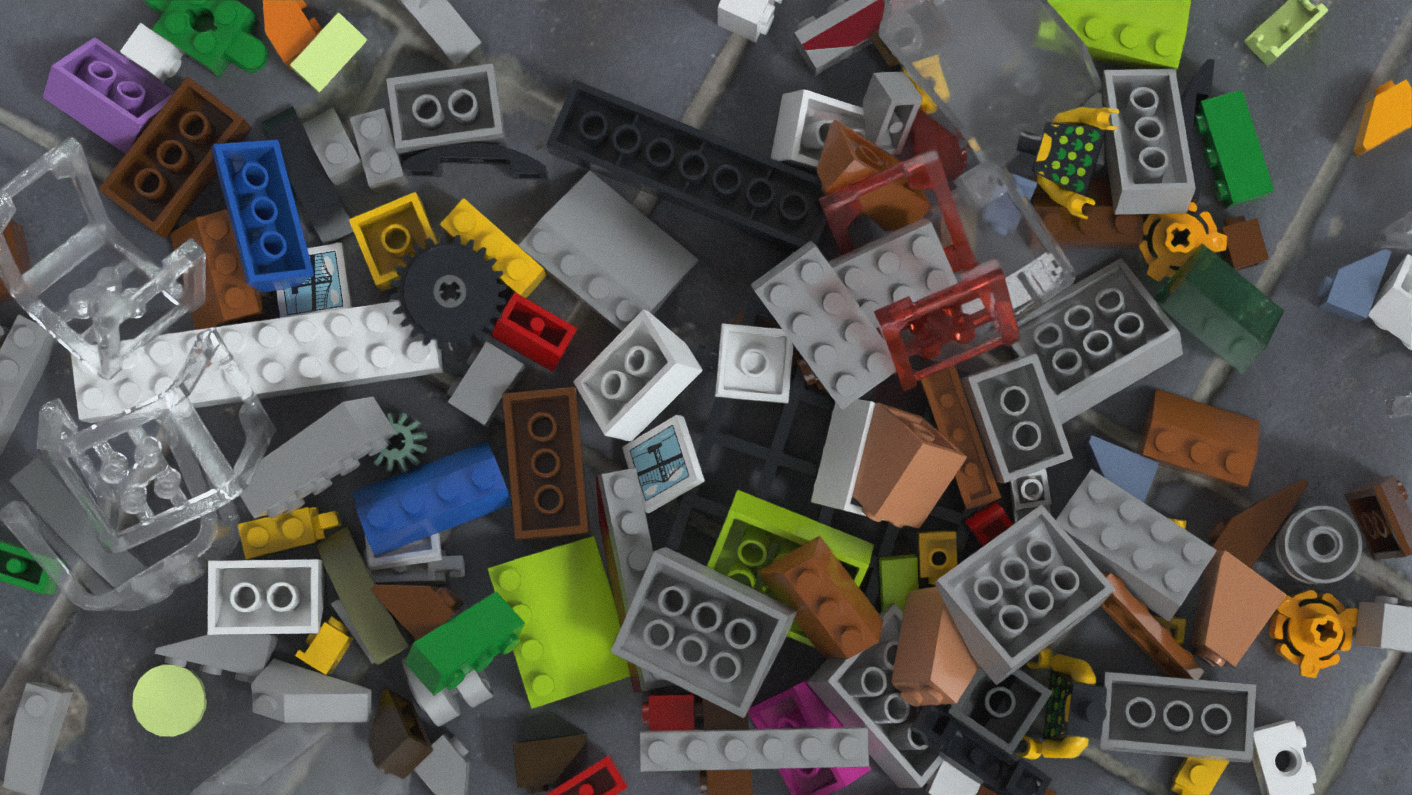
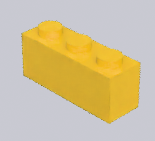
M464 198L439 224L452 239L454 236L460 235L461 245L465 246L472 239L474 240L473 250L476 252L485 247L487 250L483 258L486 261L492 258L497 260L491 268L493 272L503 271V275L498 280L513 293L516 292L527 298L547 276L543 267Z

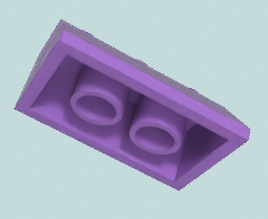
M94 37L51 66L43 98L126 154L175 91Z

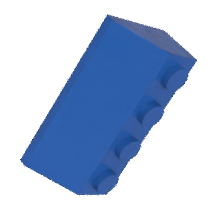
M252 141L214 144L211 146L247 285L262 292L277 291L299 286L314 276L279 141Z
M488 441L352 492L358 516L375 557L512 505L507 487Z

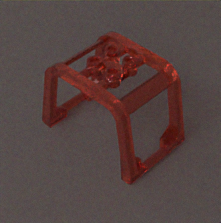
M934 148L818 199L842 256L855 250L847 227L863 209L859 197L906 177L910 188L933 189L952 245L943 248L953 273L962 269L964 272L960 274L961 282L915 302H912L910 296L874 311L879 325L876 330L885 341L896 371L894 375L903 392L917 387V382L999 346L1005 345L1009 347L1021 342L1003 271L996 258L984 264H978L964 231L940 158ZM979 298L984 309L970 315L963 313V304ZM992 322L999 335L998 337L913 373L908 357L920 353L923 358H935L941 353V346L953 341L958 344L970 343L975 338V328ZM908 329L915 337L913 340L903 344L899 332Z

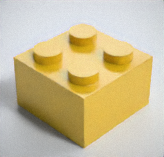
M416 192L349 219L375 285L382 292L392 288L390 286L391 280L400 279V276L393 270L396 266L405 268L406 264L401 259L404 254H408L411 257L415 256L412 246L418 244L422 249H425V239L429 237L433 240L434 244H438V239L423 203Z

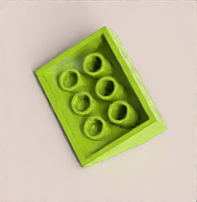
M1043 0L1033 45L1133 70H1177L1186 37L1191 0Z
M737 490L707 567L779 601L759 575V571L762 568L820 536L857 586L860 587L870 564L874 544ZM793 620L787 637L815 648L795 620Z
M594 536L488 568L494 591H497L525 622L519 635L520 643L513 649L531 709L630 677L627 660L611 653L620 631V624L614 596Z

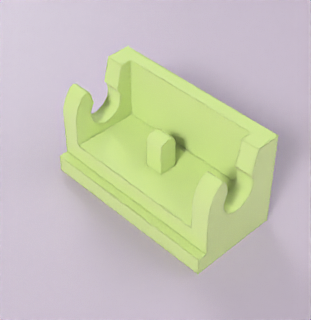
M1288 0L1248 36L1244 42L1268 67L1327 13L1328 9L1322 3L1314 6L1309 0Z
M337 12L296 59L289 64L290 68L311 88L320 92L362 47L367 39Z

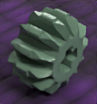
M387 413L386 417L396 432L394 435L399 438L404 435L405 440L401 442L405 446L402 450L396 448L390 450L389 446L393 445V443L389 442L393 437L391 436L386 440L388 446L380 451L373 463L376 466H381L387 461L386 471L393 473L398 462L399 469L402 473L408 472L407 460H410L416 466L421 464V461L414 454L416 451L422 454L427 453L428 448L418 445L417 442L427 439L428 435L426 432L415 433L421 425L417 419L407 426L408 414L401 413L398 423H396L395 416L392 413Z

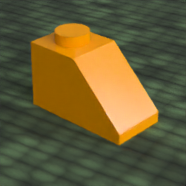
M1407 79L1396 85L1390 80L1373 90L1375 97L1365 105L1353 150L1356 157L1412 127V87Z

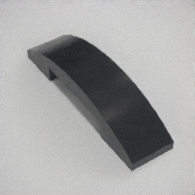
M1207 59L1194 74L1180 99L1189 153L1196 102L1206 100L1211 95L1215 63L1213 59ZM1191 163L1196 188L1191 202L1196 203L1200 198L1203 165Z
M292 106L263 121L262 125L269 140L279 141L289 181L323 244L330 245L353 234L354 232L349 222L351 218L315 153L295 108Z
M459 143L436 147L405 160L402 165V169L407 176L442 177L443 163L510 165V174L513 179L548 180L549 174L544 164L524 153L503 146L483 143Z
M944 705L922 706L910 728L928 747L954 768L998 795L1045 794L1052 780L1051 777L1023 758L1015 761L958 723V720L948 713L949 709Z

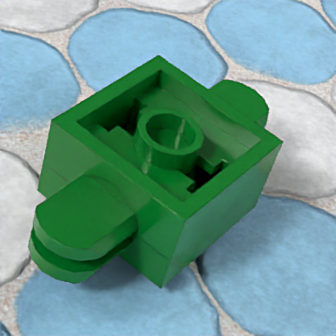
M144 0L150 9L161 15L152 30L175 45L183 55L219 79L230 63L248 73L259 72L266 66L269 52L263 42L251 34L260 21L252 10L237 0Z

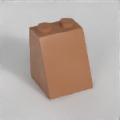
M877 403L873 411L853 497L863 506L862 512L876 522L884 519L899 528L907 525L920 529L967 456L922 416Z
M1226 550L1216 552L1203 572L1190 645L1198 650L1195 655L1211 667L1215 665L1219 668H1222V666L1236 667L1287 594Z
M937 587L911 590L906 596L891 683L901 691L900 696L904 701L916 707L955 704L962 696L980 665L972 657Z

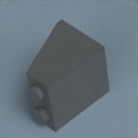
M980 666L958 702L951 706L948 713L967 729L1004 754L1012 755L1052 694V691L1019 669L996 685Z

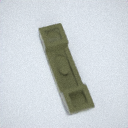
M347 526L317 543L318 551L333 586L375 663L378 665L410 647L395 616L370 591L376 583L350 528Z

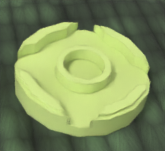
M163 664L150 669L139 679L133 692L132 707L138 722L147 731L158 736L174 737L190 731L201 721L207 704L205 687L202 680L193 670L172 664Z

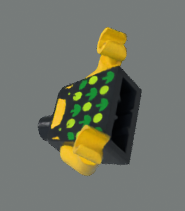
M1078 107L1058 113L1052 122L1045 123L1042 135L1022 130L1017 143L1016 151L1036 156L1032 171L1037 174V183L1053 201L1066 207L1072 215L1082 219H1088V216L1082 213V206L1085 203L1095 205V201L1085 195H1088L1106 131L1118 129V126H1111L1109 124V116L1112 113H1120L1119 109Z
M1046 647L1038 653V662H1026L1027 666L1032 669H1047L1050 667L1053 669L1051 670L1049 690L1052 691V694L1047 700L1043 731L1044 741L1041 743L1038 739L1023 736L1021 742H1027V750L1024 753H1016V755L1030 760H1036L1041 754L1045 758H1075L1088 746V742L1100 740L1102 736L1103 721L1107 715L1105 707L1107 689L1106 686L1096 681V676L1089 663L1062 654L1054 656L1051 649Z

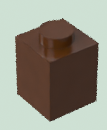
M1243 215L1223 222L1225 227H1222L1217 232L1227 235L1226 250L1220 251L1227 274L1255 267L1269 260L1257 218L1246 221Z

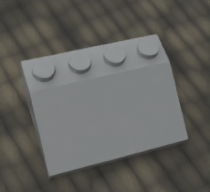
M591 171L586 173L540 219L518 245L543 267L548 275L619 333L643 309L654 315L699 261V259Z
M1122 258L999 327L1001 335L1015 358L1029 354L1038 355L1061 424L1183 355L1180 331Z
M1042 504L935 582L972 657L996 685L1096 610L1115 590L1112 584Z
M664 547L654 551L611 653L744 718L781 649L798 610Z
M893 603L879 614L884 620L879 643L849 659L827 658L807 681V684L845 727L864 726L868 728L869 755L898 788H922L944 759L928 747L910 728L922 706L916 707L904 701L900 696L901 691L891 683L903 612ZM942 704V705H944L945 707H947L948 709H950L953 704Z

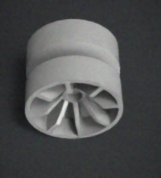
M1314 506L1288 514L1270 541V552L1274 564L1288 579L1300 584L1332 583L1345 578L1357 566L1362 553V538L1356 523L1345 512L1331 506Z
M407 657L402 659V664L408 677L407 682L414 698L421 709L427 712L431 720L438 727L461 715L459 701L456 696L457 693L472 708L494 696L492 685L484 669L480 672L471 671L454 689L448 690L445 688L433 696L405 664Z

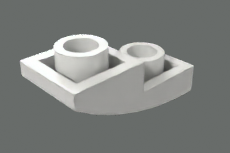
M1046 468L1010 481L1014 524L1041 504L1051 514V497Z

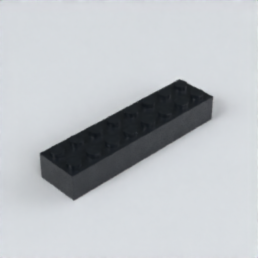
M575 79L572 82L546 144L549 154L793 252H796L809 241L818 246L835 205V201L827 197L822 191V182L817 176Z

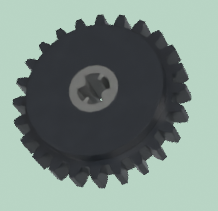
M445 234L439 236L438 244H434L430 237L426 238L425 249L415 244L412 246L413 253L415 254L414 257L408 254H404L401 257L406 264L405 268L396 266L393 270L400 276V279L390 281V286L397 288L398 291L389 296V300L399 303V307L392 311L393 315L402 314L405 318L399 324L400 328L410 325L413 328L409 335L411 339L420 334L423 336L422 346H427L432 340L435 341V348L439 351L442 350L444 343H448L450 350L455 351L459 341L462 342L465 348L471 346L470 337L473 336L478 341L483 340L484 336L481 330L484 328L491 332L495 328L490 319L502 317V314L495 310L496 306L506 304L505 299L498 297L499 292L506 290V285L497 284L496 280L503 275V271L493 272L491 268L497 260L492 258L486 261L483 256L487 249L483 247L476 252L473 250L474 240L472 239L465 246L461 245L460 235L454 236L452 243H447ZM452 285L456 290L452 293L456 295V299L450 298L444 301L440 297L443 291H439L440 286L446 288Z

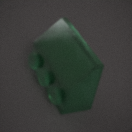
M1203 243L1198 246L1154 296L1161 309L1242 374L1266 349L1284 313V310Z

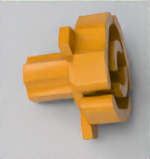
M1190 202L1187 211L1196 213V204ZM1202 212L1199 215L1207 226V234L1203 225L1189 214H1150L1143 224V236H1147L1150 226L1159 219L1161 221L1155 227L1152 236L1153 249L1158 258L1156 259L1150 254L1146 240L1139 245V250L1145 262L1149 265L1147 275L1157 282L1164 277L1187 280L1192 274L1191 270L1178 272L1169 267L1190 265L1199 259L1206 249L1204 260L1195 267L1197 272H1204L1215 257V253L1226 250L1227 235L1217 232V227L1211 214L1208 212ZM1186 231L1189 235L1186 243L1174 247L1171 244L1174 235Z
M1302 590L1289 596L1286 595L1277 607V612L1271 617L1269 636L1273 639H1283V623L1286 619H1289L1287 639L1301 655L1296 656L1291 653L1284 643L1275 645V652L1286 662L1299 665V675L1316 678L1320 669L1339 663L1340 656L1337 653H1332L1333 651L1345 652L1350 650L1353 637L1352 627L1357 626L1358 609H1345L1344 605L1330 593H1320L1317 595L1313 590ZM1316 598L1328 606L1321 603H1308L1300 607L1298 604L1305 599ZM1317 625H1320L1322 629L1320 632L1316 630Z

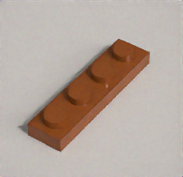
M950 360L918 371L938 431L967 456L954 476L965 510L1000 499L1001 496L954 361Z
M1111 572L1102 573L1115 588L1112 594L1100 605L1167 677L1199 680L1204 670L1194 661V656L1171 637L1170 630L1154 619L1148 612L1147 606L1142 601L1136 599L1125 588L1124 582L1118 576Z

